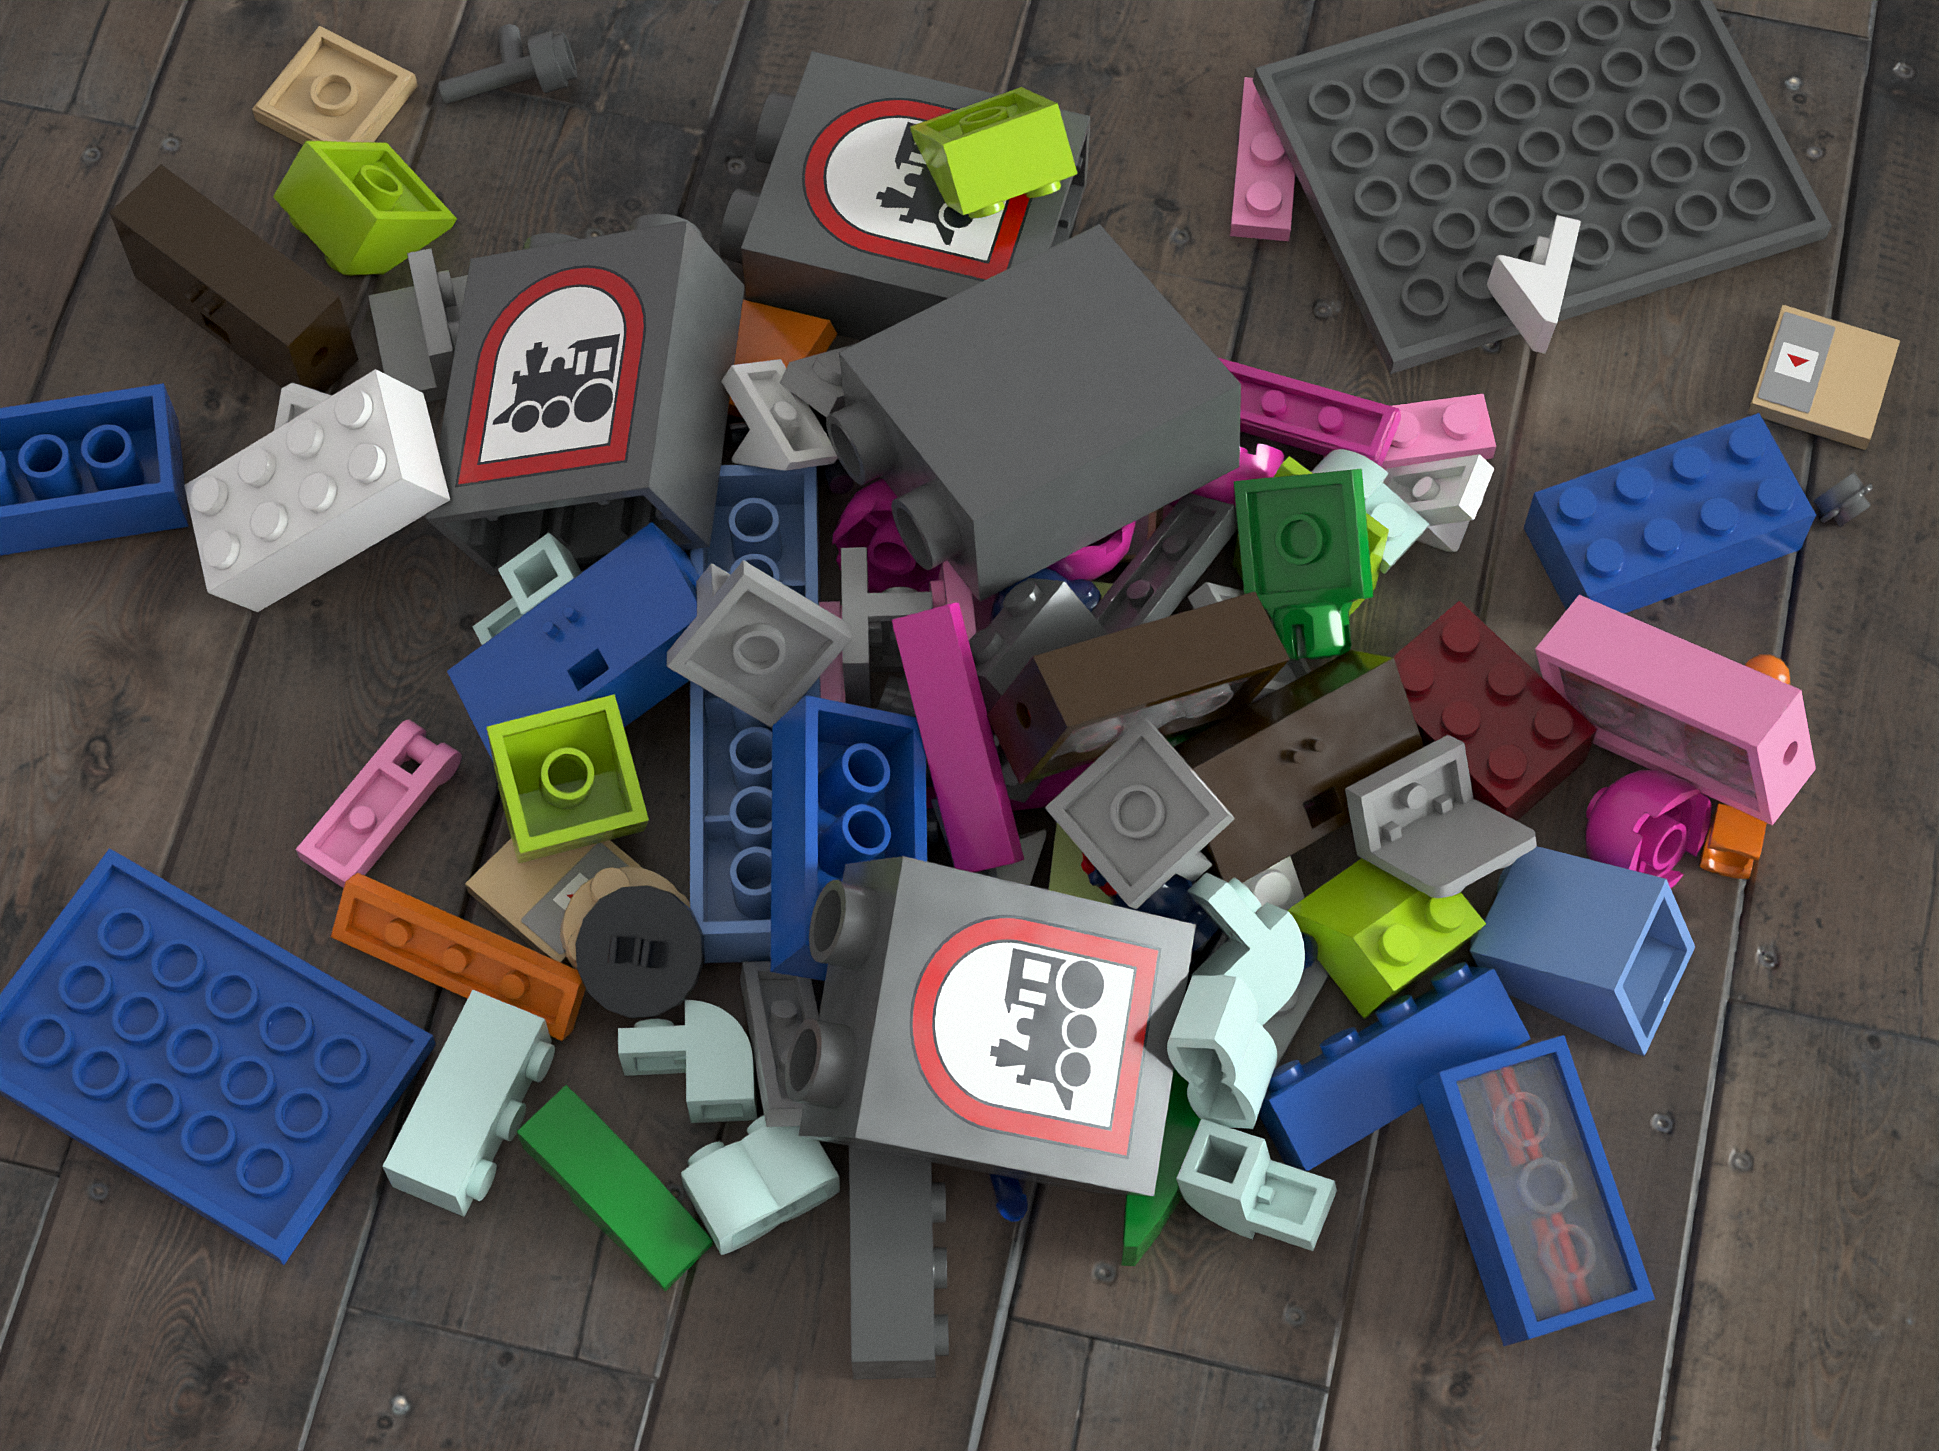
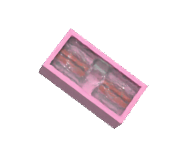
M1578 595L1535 648L1543 679L1598 729L1593 744L1650 770H1659L1686 780L1701 790V793L1768 824L1773 825L1816 769L1802 691L1796 687L1581 595Z

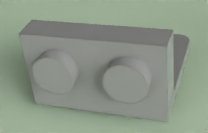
M1450 735L1444 736L1345 788L1357 856L1433 898L1454 896L1460 893L1467 885L1489 873L1510 866L1517 858L1532 851L1537 846L1536 835L1533 829L1473 799L1465 744Z

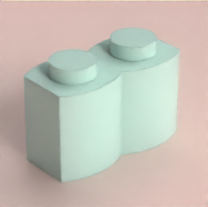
M1223 974L1192 976L1168 1039L1167 1052L1174 1068L1189 1082L1187 1088L1188 1100L1200 1119L1202 1118L1230 1128L1253 1129L1277 1062V1049L1269 1033L1257 1022L1259 1009L1254 994L1237 976Z
M763 1115L747 1128L749 1135L741 1141L724 1146L723 1142L711 1143L699 1149L688 1159L689 1167L681 1172L683 1189L721 1255L730 1253L755 1241L780 1223L804 1214L840 1191L839 1175L820 1142L815 1139L798 1136L800 1126L766 1127L765 1116Z

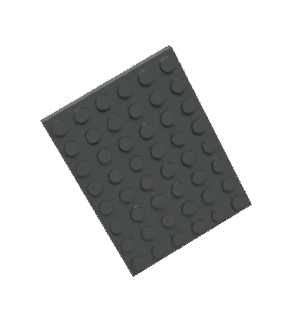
M1486 0L1255 68L1253 76L1255 88L1390 374L1520 334L1490 293L1487 281L1495 258L1498 255L1530 262L1538 235L1549 238L1557 215L1581 221L1558 322L1826 239L1832 227L1712 0Z

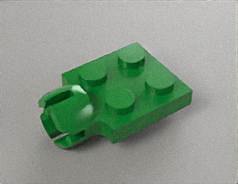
M1362 469L1234 481L1244 594L1256 592L1263 608L1267 610L1272 618L1273 627L1290 659L1289 661H1299L1301 658H1308L1310 660L1326 659L1348 652L1352 646L1349 619L1351 605L1358 599L1374 597Z

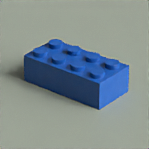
M164 383L0 408V556L189 527L179 420Z
M1760 413L1535 492L1525 521L1524 530L1566 610L1578 595H1581L1625 614L1799 551L1816 514Z
M805 695L772 726L770 972L825 981L828 964L819 963L813 959L809 947V929L816 901L826 884L832 880L842 881L845 864L900 856L927 862L926 753L916 717Z

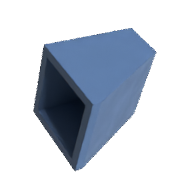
M1536 846L1535 849L1517 858L1512 865L1505 867L1498 881L1496 899L1487 917L1483 918L1486 925L1471 938L1470 953L1478 967L1495 969L1507 994L1627 1051L1645 1056L1695 949V945L1667 879Z

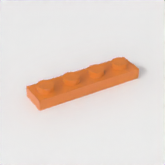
M358 872L345 881L331 938L467 999L472 990H475L542 1017L546 1021L550 1036L561 1041L573 1032L586 989L578 970Z

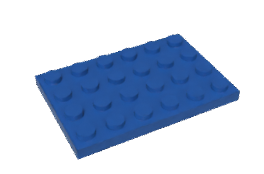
M110 848L0 994L1 1096L282 1265L287 1262L436 1046L433 1035Z

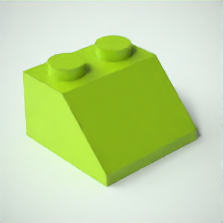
M1023 87L910 126L913 139L946 205L962 215L968 214L973 219L990 216L1003 210L1005 207L1003 201L1024 193L1027 198L1051 194L1061 188L1060 180L1078 174L1058 103Z
M305 141L273 196L290 215L289 219L292 225L300 232L308 235L325 254L324 258L327 264L337 272L347 276L387 273L408 258L407 253L419 251L451 229L457 220L451 211L388 143Z
M615 694L486 727L501 801L518 864L645 830L649 818Z
M1363 858L1287 910L1295 919L1302 934L1303 942L1364 1019L1456 953L1486 925L1461 892L1450 897H1430Z

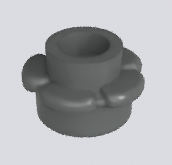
M1853 472L1816 498L1813 502L1823 514V517L1820 518L1821 522L1826 523L1831 518H1834L1839 527H1841L1869 508L1871 504L1864 495L1873 489L1872 484L1870 483L1865 487L1856 473Z

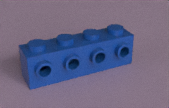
M1466 962L1453 965L1435 975L1431 979L1434 988L1413 1000L1411 995H1404L1379 1008L1375 1012L1379 1021L1362 1031L1357 1032L1355 1027H1351L1324 1040L1319 1045L1323 1053L1304 1065H1301L1299 1060H1294L1274 1069L1259 1111V1116L1285 1165L1306 1172L1422 1104L1416 1086L1420 1082L1438 1072L1511 1051L1531 1039L1495 969L1468 967Z

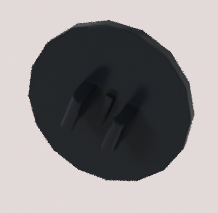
M650 885L621 887L600 898L583 918L575 943L577 970L587 992L606 1010L629 1018L659 1016L681 1005L696 987L705 962L704 936L693 911L673 893Z

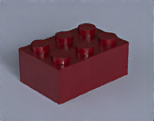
M1460 600L1392 657L1395 660L1424 747L1446 735L1464 742L1473 799L1518 821L1586 761L1598 729Z

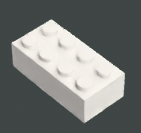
M376 369L184 485L207 592L256 612L275 603L421 518L428 512L450 501L424 393Z

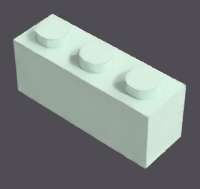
M472 990L382 1166L392 1187L465 1217L473 1199L481 1201L486 1196L494 1180L497 1168L496 1163L492 1161L503 1139L511 1141L517 1134L526 1111V1105L521 1102L532 1080L538 1083L543 1080L554 1057L555 1046L551 1044L552 1040L544 1018Z

